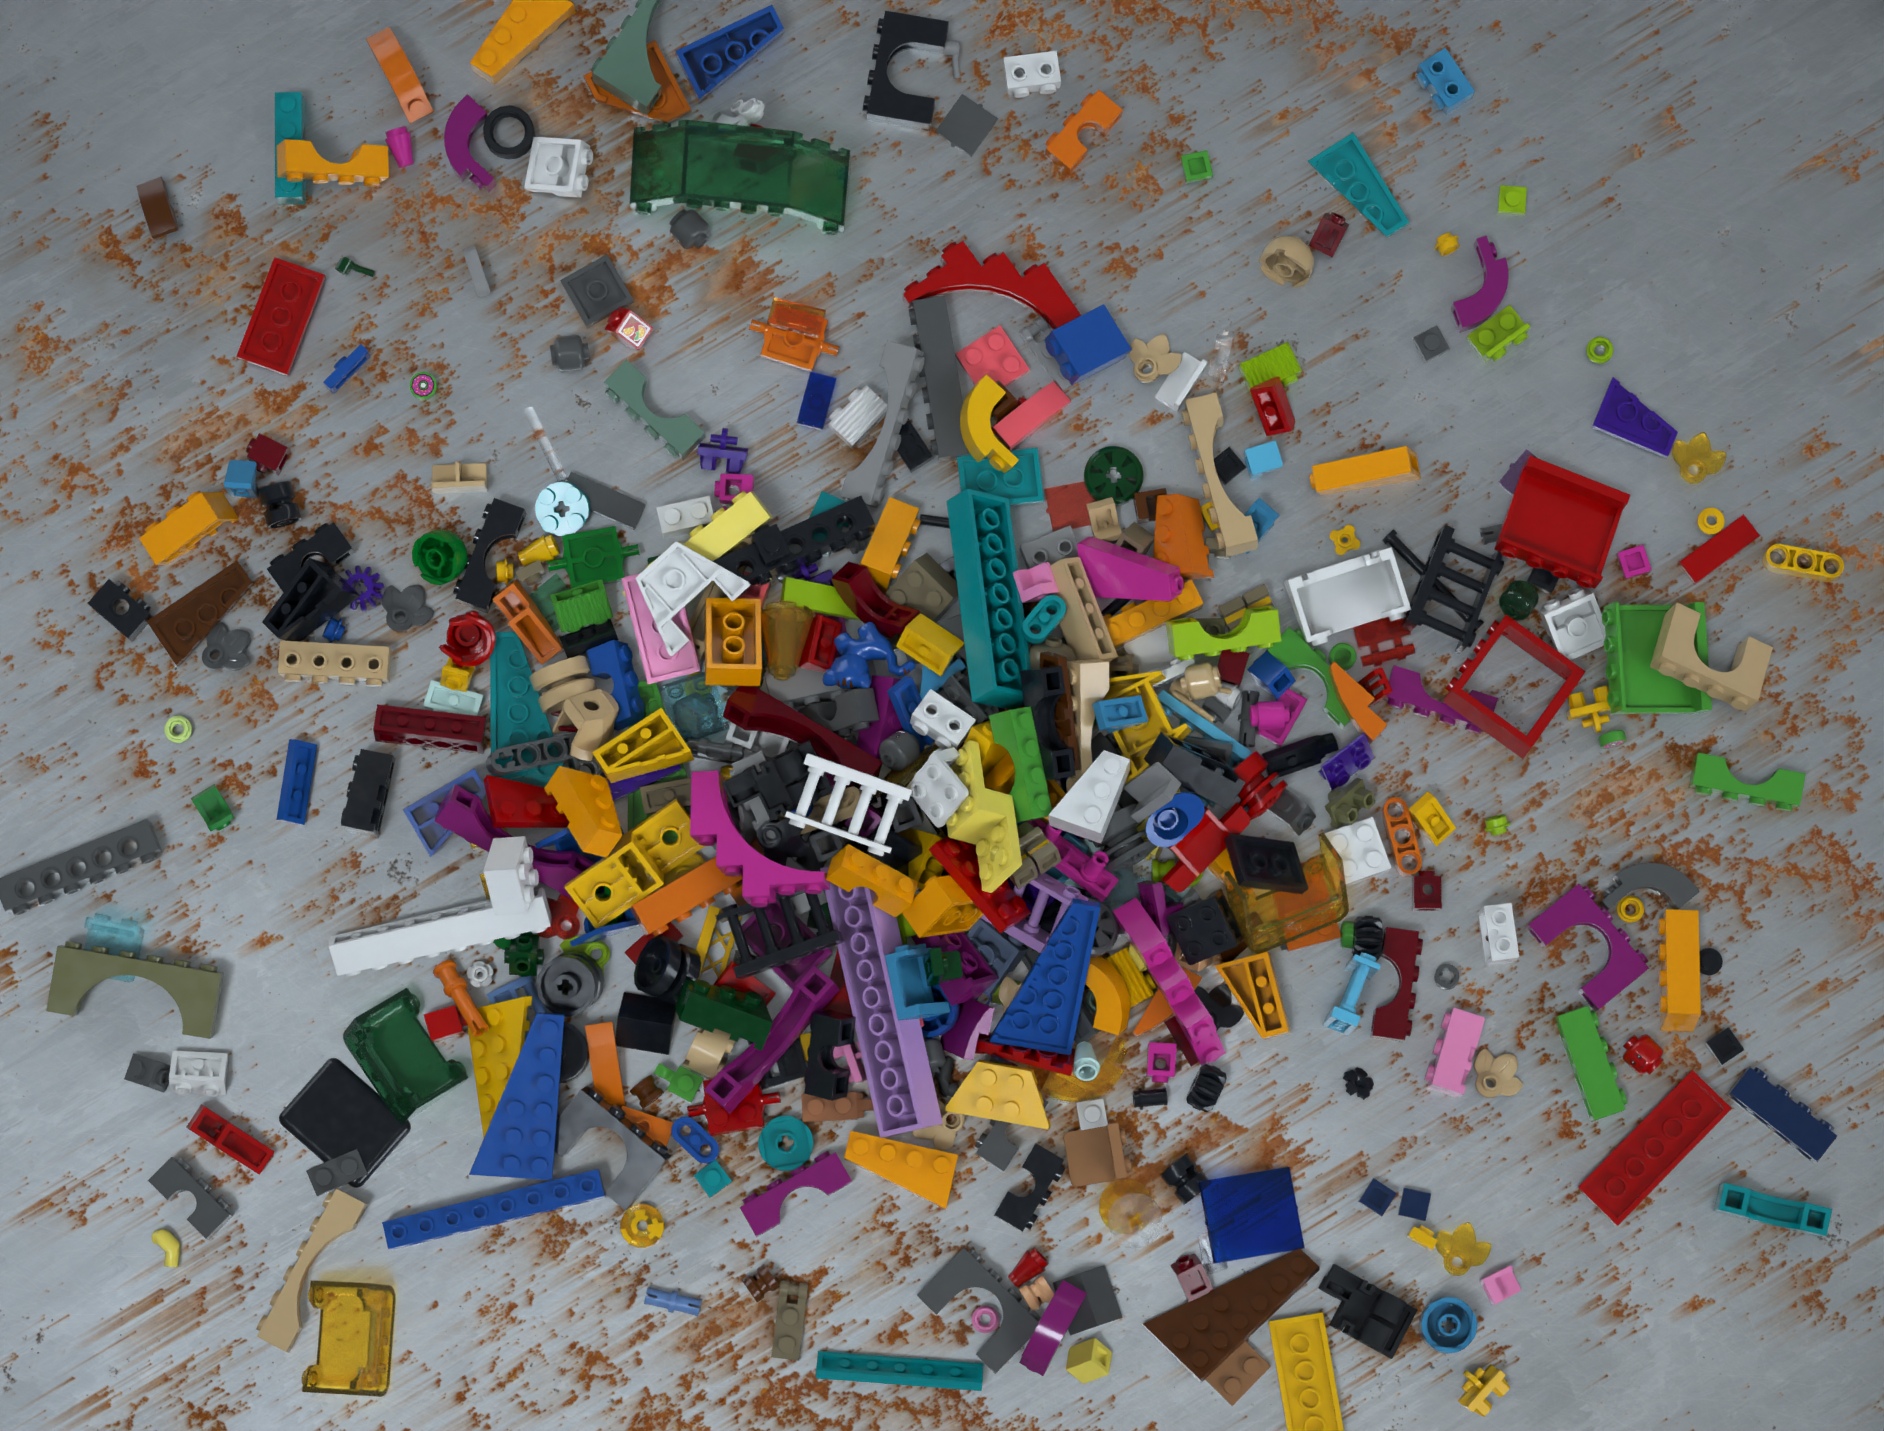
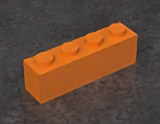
M716 857L632 905L630 910L644 934L647 936L653 933L656 937L668 930L667 924L674 919L680 923L692 916L690 910L700 905L701 909H704L716 901L714 896L723 891L726 896L738 889L739 885L737 882L743 878L741 875L736 877L726 876L716 866Z

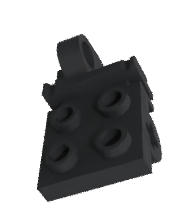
M810 740L760 763V772L753 765L746 768L742 773L723 781L722 784L733 807L735 808L759 796L770 820L778 819V810H781L783 816H785L787 810L797 809L809 775V771H807L809 766L804 764L806 755L810 753L817 756ZM825 772L818 780L810 805L833 791Z
M1333 1264L1328 1275L1324 1276L1319 1286L1321 1291L1341 1300L1329 1326L1341 1330L1346 1335L1392 1359L1417 1309L1408 1305L1400 1298L1377 1288L1373 1284H1369L1368 1281Z

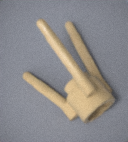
M1177 678L1170 686L1168 694L1212 724L1214 717L1193 703L1189 693L1184 694L1180 678ZM1219 687V693L1232 694L1231 689Z

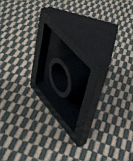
M624 992L617 1019L616 1046L669 1055L676 1017V1005L665 1002L657 997Z

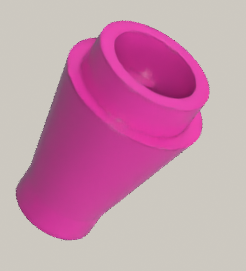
M406 126L385 132L387 137L385 141L398 164V168L413 165L411 133L407 132Z

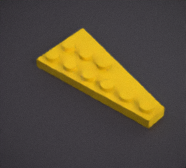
M524 996L478 1007L477 1009L482 1018L489 1026L486 1033L482 1028L480 1029L483 1033L481 1036L474 1037L468 1026L483 1137L486 1135L524 1044L525 1031H529L530 1021L526 1019L527 1008L532 1005V996Z

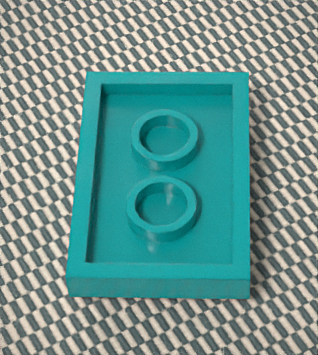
M1038 447L1011 450L1010 452L1019 461L1006 473L1002 470H996L989 463L988 457H985L980 462H977L972 455L957 457L961 492L971 489L1008 498L1010 506L1044 502Z

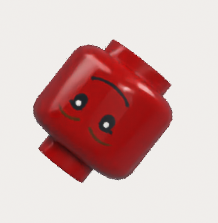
M1644 1034L1639 1038L1633 1035L1623 1045L1626 1049L1622 1056L1623 1060L1639 1075L1644 1073L1650 1075L1664 1061L1661 1058L1663 1049L1649 1035Z

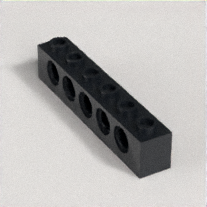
M859 496L780 531L788 547L791 544H798L802 547V551L794 554L790 552V556L765 567L755 544L752 543L713 562L745 579L751 586L755 584L762 586L772 581L775 575L783 573V575L790 574L797 570L798 565L802 563L812 564L823 557L822 555L829 551L836 553L845 549L847 543L854 540L861 542L870 538L872 532L875 531V523L862 496ZM841 522H847L852 528L849 531L843 532L837 528V525ZM816 533H823L827 539L819 543L814 541L812 537ZM742 566H749L753 572L750 575L744 576L738 572V569Z

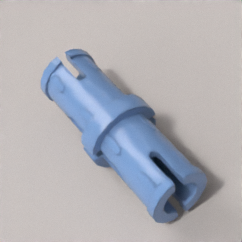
M651 1287L647 1288L646 1295L657 1298L645 1296V1305L666 1308L671 1313L675 1310L698 1317L699 1308L689 1305L700 1307L702 1299L678 1295L677 1291L669 1293Z

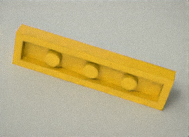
M709 905L696 948L701 957L699 980L702 973L713 968L718 979L728 965L735 942L732 931L722 937L716 928L718 921L715 915L721 914L722 910ZM715 932L718 939L712 941ZM730 937L726 947L723 940ZM721 942L725 949L724 957L713 963L708 954L711 946ZM706 959H708L710 965L704 968ZM722 963L718 973L715 966Z

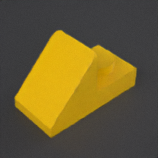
M1428 791L1408 809L1411 821L1436 847L1456 829L1437 799Z

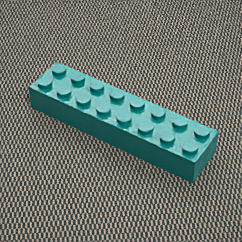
M966 489L946 502L972 702L1010 710L1017 709L1024 705L1020 671L1031 669L1028 641L1024 639L1021 632L1023 621L1025 620L1023 604L1013 576V572L1018 570L1009 499Z

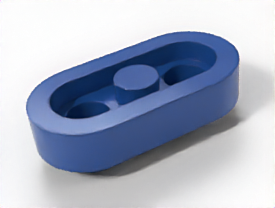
M681 1117L673 1123L671 1129L673 1138L695 1160L702 1164H708L718 1157V1143L695 1120L690 1117ZM682 1127H690L691 1133L688 1136H682L680 1133ZM703 1145L710 1146L711 1152L708 1155L701 1154L700 1149Z

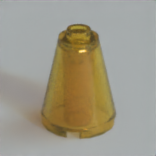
M777 601L766 604V609L764 610L761 607V633L768 671L777 680H789L797 672L813 622V611L805 605L803 610L796 608L795 602Z

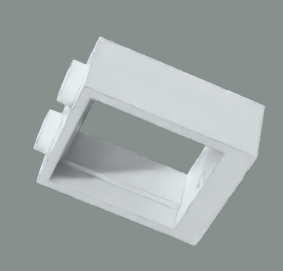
M1512 903L1484 906L1477 913L1484 965L1489 967L1512 964L1519 958Z

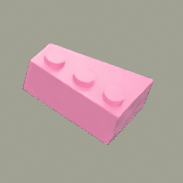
M1457 1008L1451 1009L1450 1013L1445 1012L1440 1027L1445 1029L1442 1040L1437 1038L1432 1053L1437 1055L1434 1066L1429 1064L1424 1080L1429 1081L1427 1088L1456 1098L1464 1094L1466 1088L1464 1084L1472 1067V1058L1477 1049L1485 1017Z

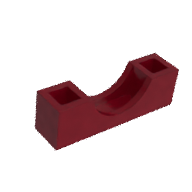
M1391 927L1384 929L1381 957L1390 962L1395 968L1399 978V988L1392 1002L1373 1011L1370 1038L1403 1042L1406 1036L1411 1035L1412 1020H1408L1409 1009H1414L1416 993L1411 992L1412 983L1417 982L1419 976V966L1415 965L1416 955H1421L1423 939L1418 938L1419 931Z

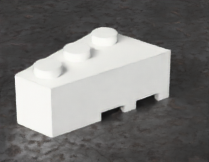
M1104 750L1048 815L1049 826L1101 844L1129 775L1130 759Z

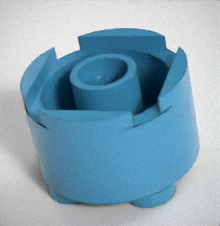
M1444 1297L1431 1302L1424 1308L1419 1318V1333L1424 1344L1430 1349L1443 1354L1463 1350L1472 1342L1477 1332V1319L1474 1312L1464 1301L1458 1298ZM1447 1318H1449L1450 1323L1454 1324V1329H1450L1448 1333H1446L1445 1328L1441 1327V1323L1445 1322Z

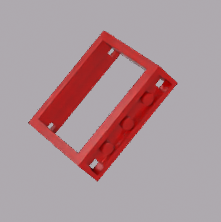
M1505 615L1500 623L1495 620L1486 633L1490 635L1488 640L1481 639L1472 652L1476 654L1473 660L1467 658L1458 671L1462 675L1459 680L1453 677L1445 689L1449 693L1443 702L1523 759L1586 671L1511 617ZM1501 634L1566 680L1527 735L1462 690Z

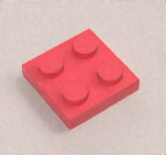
M1001 325L955 354V357L974 385L987 374L994 382L999 380L1006 387L1030 371Z

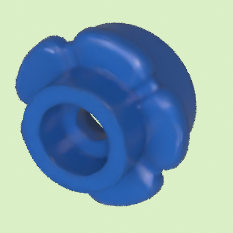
M330 618L322 637L329 640V643H332L333 640H340L345 630V626L341 625L342 619Z

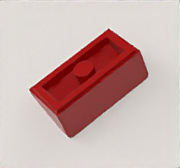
M1280 377L1272 378L1250 388V393L1266 436L1291 432L1295 425V418Z
M820 614L809 621L799 664L800 668L819 672H826L827 669L831 668L836 654L834 639L840 635L842 623Z

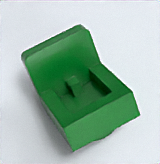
M215 784L191 798L210 831L224 829L231 823L230 820L234 818L231 809Z

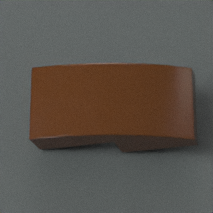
M162 177L137 185L140 203L152 238L156 239L177 231L178 225L174 208L169 202L166 184Z

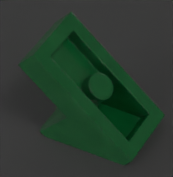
M941 947L929 949L924 958L927 986L960 979L963 976L959 951L941 952Z

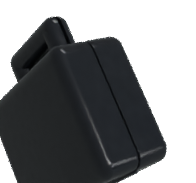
M331 1058L325 1062L279 1116L280 1124L324 1163L358 1149L368 1175L348 1183L354 1188L364 1185L411 1130L410 1122L336 1058Z

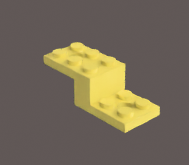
M969 740L958 750L960 756L951 766L952 771L968 789L969 795L947 821L946 825L948 837L976 845L982 891L992 893L1022 866L1013 796L985 788L979 743Z

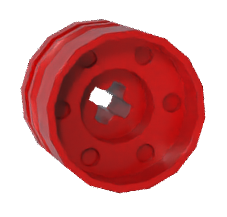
M1258 751L1252 753L1234 769L1246 782L1237 796L1241 799L1238 804L1243 809L1246 806L1250 809L1247 812L1250 821L1263 815L1280 799L1283 790L1288 786L1284 780L1275 787L1271 785L1279 775L1277 772L1270 774L1266 778L1262 775L1269 763Z

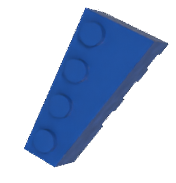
M773 5L765 7L676 50L675 56L698 103L703 101L783 34L784 27Z

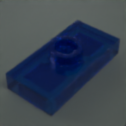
M810 371L797 425L823 431L837 378Z

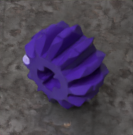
M358 565L355 566L356 574L354 575L350 570L345 571L349 579L344 580L355 591L357 585L361 587L360 583H364L367 589L366 592L363 593L361 591L360 597L350 604V609L355 611L360 604L361 611L366 612L367 603L373 608L377 606L373 598H383V595L377 592V590H382L384 584L377 582L380 579L378 573L371 575V567H367L364 573H362L361 567Z

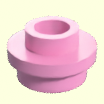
M987 1305L978 1307L972 1314L973 1327L981 1333L994 1331L999 1324L997 1311ZM983 1314H987L991 1318L990 1323L987 1325H983L980 1322V1317Z

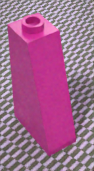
M1087 537L1077 544L1078 557L1081 559L1095 597L1172 601L1182 592L1183 578L1180 576V567L1095 537Z

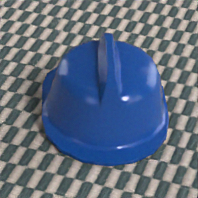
M1181 792L1175 794L1169 803L1149 816L1145 827L1147 838L1158 847L1176 845L1202 820L1205 812L1202 800L1193 793Z

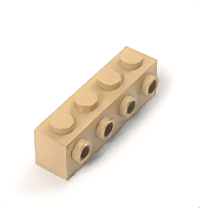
M1080 557L1061 559L1050 565L1059 591L1054 595L1062 598L1066 604L1065 616L1059 624L1063 631V636L1068 646L1074 651L1077 660L1098 659L1110 662L1117 658L1118 655Z
M280 640L278 674L281 677H285L284 681L301 682V678H311L312 683L327 684L328 680H339L341 685H355V681L366 682V686L382 687V683L390 682L392 650L390 647Z

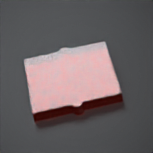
M1084 482L1044 489L1048 506L1046 513L1050 516L1053 532L1067 526H1071L1072 529L1090 526L1086 504L1096 502V500L1090 496Z

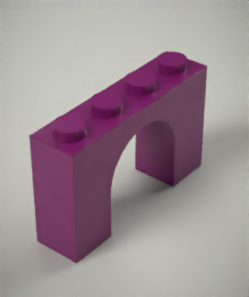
M1577 884L1525 928L1542 948L1563 931L1576 925L1592 927L1604 937L1608 946L1607 963L1598 975L1578 990L1596 1012L1649 969L1646 965L1648 960L1639 949L1635 951L1628 943L1631 940L1622 928L1617 930L1611 923L1613 920L1611 914L1604 907L1599 908L1593 901L1595 896L1587 886L1582 887L1580 884Z

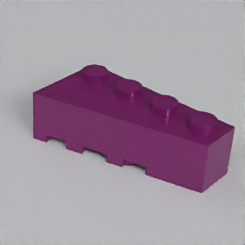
M964 932L919 938L917 934L911 936L916 945L926 944V948L941 947V952H960L963 976L960 979L939 984L952 1006L977 999L999 979Z

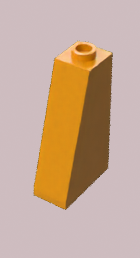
M1408 446L1313 465V473L1309 475L1312 489H1316V492L1320 495L1421 479L1417 453Z

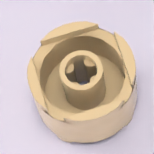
M699 1028L682 1066L713 1079L724 1068L728 1058L723 1055L724 1053L730 1054L735 1041L730 1040L731 1034L714 1028L712 1033Z

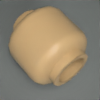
M1210 662L1186 667L1184 671L1185 677L1180 678L1184 694L1189 693L1193 700L1215 696L1218 693L1219 687H1222L1218 667H1213Z

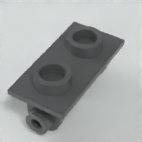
M958 671L951 675L942 685L946 696L961 710L976 719L975 725L982 723L985 719H989V715L994 714L993 706L972 702L969 678L966 673L962 674Z

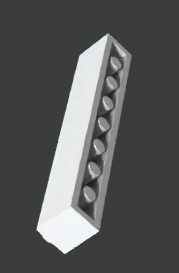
M544 887L534 889V901L530 902L526 914L495 916L490 899L334 935L330 938L329 949L337 976L345 974V976L349 977L359 974L361 970L370 968L372 970H380L387 967L388 964L396 962L406 964L412 962L417 957H436L443 951H462L469 945H488L499 938L514 939L525 932L540 933L545 931L547 927H551L552 916Z

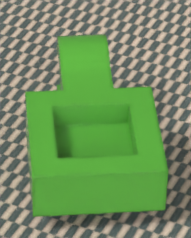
M659 1063L654 1071L655 1075L670 1082L667 1088L669 1092L690 1103L704 1080L703 1077L682 1066H679L678 1070L674 1072Z

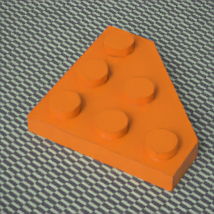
M655 40L646 44L647 56L655 81L662 85L661 96L647 116L593 83L592 71L583 75L596 102L665 124H669L692 113Z

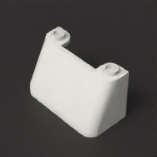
M1392 547L1370 552L1283 580L1305 642H1312V646L1328 642L1327 636L1374 620L1389 617L1390 621L1404 618L1406 617L1405 611L1411 610Z

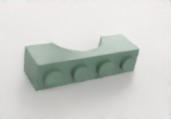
M626 359L604 381L605 388L607 389L605 394L614 403L620 401L627 407L624 411L635 422L638 419L646 425L644 430L654 440L659 437L666 444L663 448L673 458L679 456L684 460L706 437L705 432L686 414L675 418H662L652 413L645 405L643 399L647 384L646 377Z

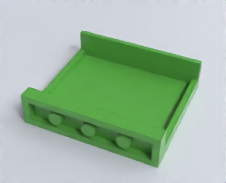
M1614 602L1604 606L1602 623L1605 626L1604 650L1607 653L1605 673L1606 678L1609 680L1607 702L1610 706L1611 714H1701L1712 710L1711 697L1707 693L1694 687H1688L1683 682L1673 677L1662 675L1658 670L1650 667L1665 613L1673 605H1619V602ZM1694 602L1684 605L1701 613L1694 637V647L1699 659L1709 667L1705 603Z

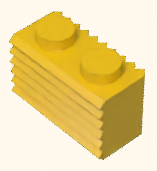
M1126 947L1105 958V960L1119 972L1124 980L1130 998L1131 1009L1154 996L1152 990L1156 986L1149 974L1144 976L1139 971L1129 955V947Z

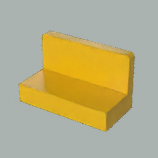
M919 614L905 627L896 647L939 676H942L954 655L964 646V642L925 615Z

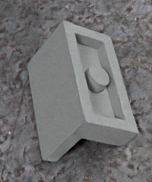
M1159 762L1154 763L1124 786V789L1139 802L1131 814V817L1137 823H1140L1169 803L1181 785V782Z

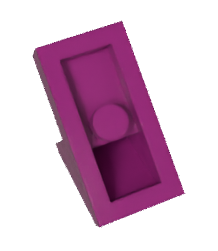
M1145 880L1137 883L1141 905L1162 935L1167 937L1171 930L1167 916L1181 910L1184 905L1183 902H1165L1166 893L1162 887V882Z

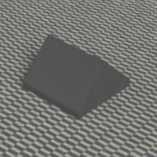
M1105 1265L1062 1279L1087 1293L1079 1311L1068 1328L1070 1335L1123 1318ZM1062 1280L1053 1282L1055 1292L1060 1286Z

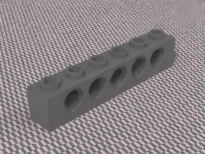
M148 819L1 877L0 900L5 912L13 913L14 916L29 911V906L38 902L39 905L48 904L54 901V896L63 892L65 895L73 894L81 890L80 885L88 882L94 885L106 880L105 875L115 871L117 875L131 870V865L141 861L142 864H147L158 859L157 854L162 853V849L153 826ZM128 842H135L137 844V850L132 855H125L124 846ZM103 852H110V863L105 866L99 865V856ZM83 862L86 866L85 872L80 876H74V865ZM54 872L59 873V883L55 886H49L47 883L48 876ZM26 883H33V894L24 897L22 895V887Z

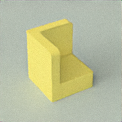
M1096 1338L1071 1346L1068 1352L1066 1370L1083 1384L1109 1375L1112 1352Z

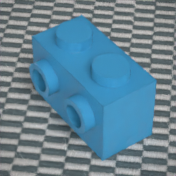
M1446 48L1418 65L1416 78L1419 84L1424 89L1428 88L1432 94V103L1437 110L1442 109L1445 115L1473 98L1475 90Z

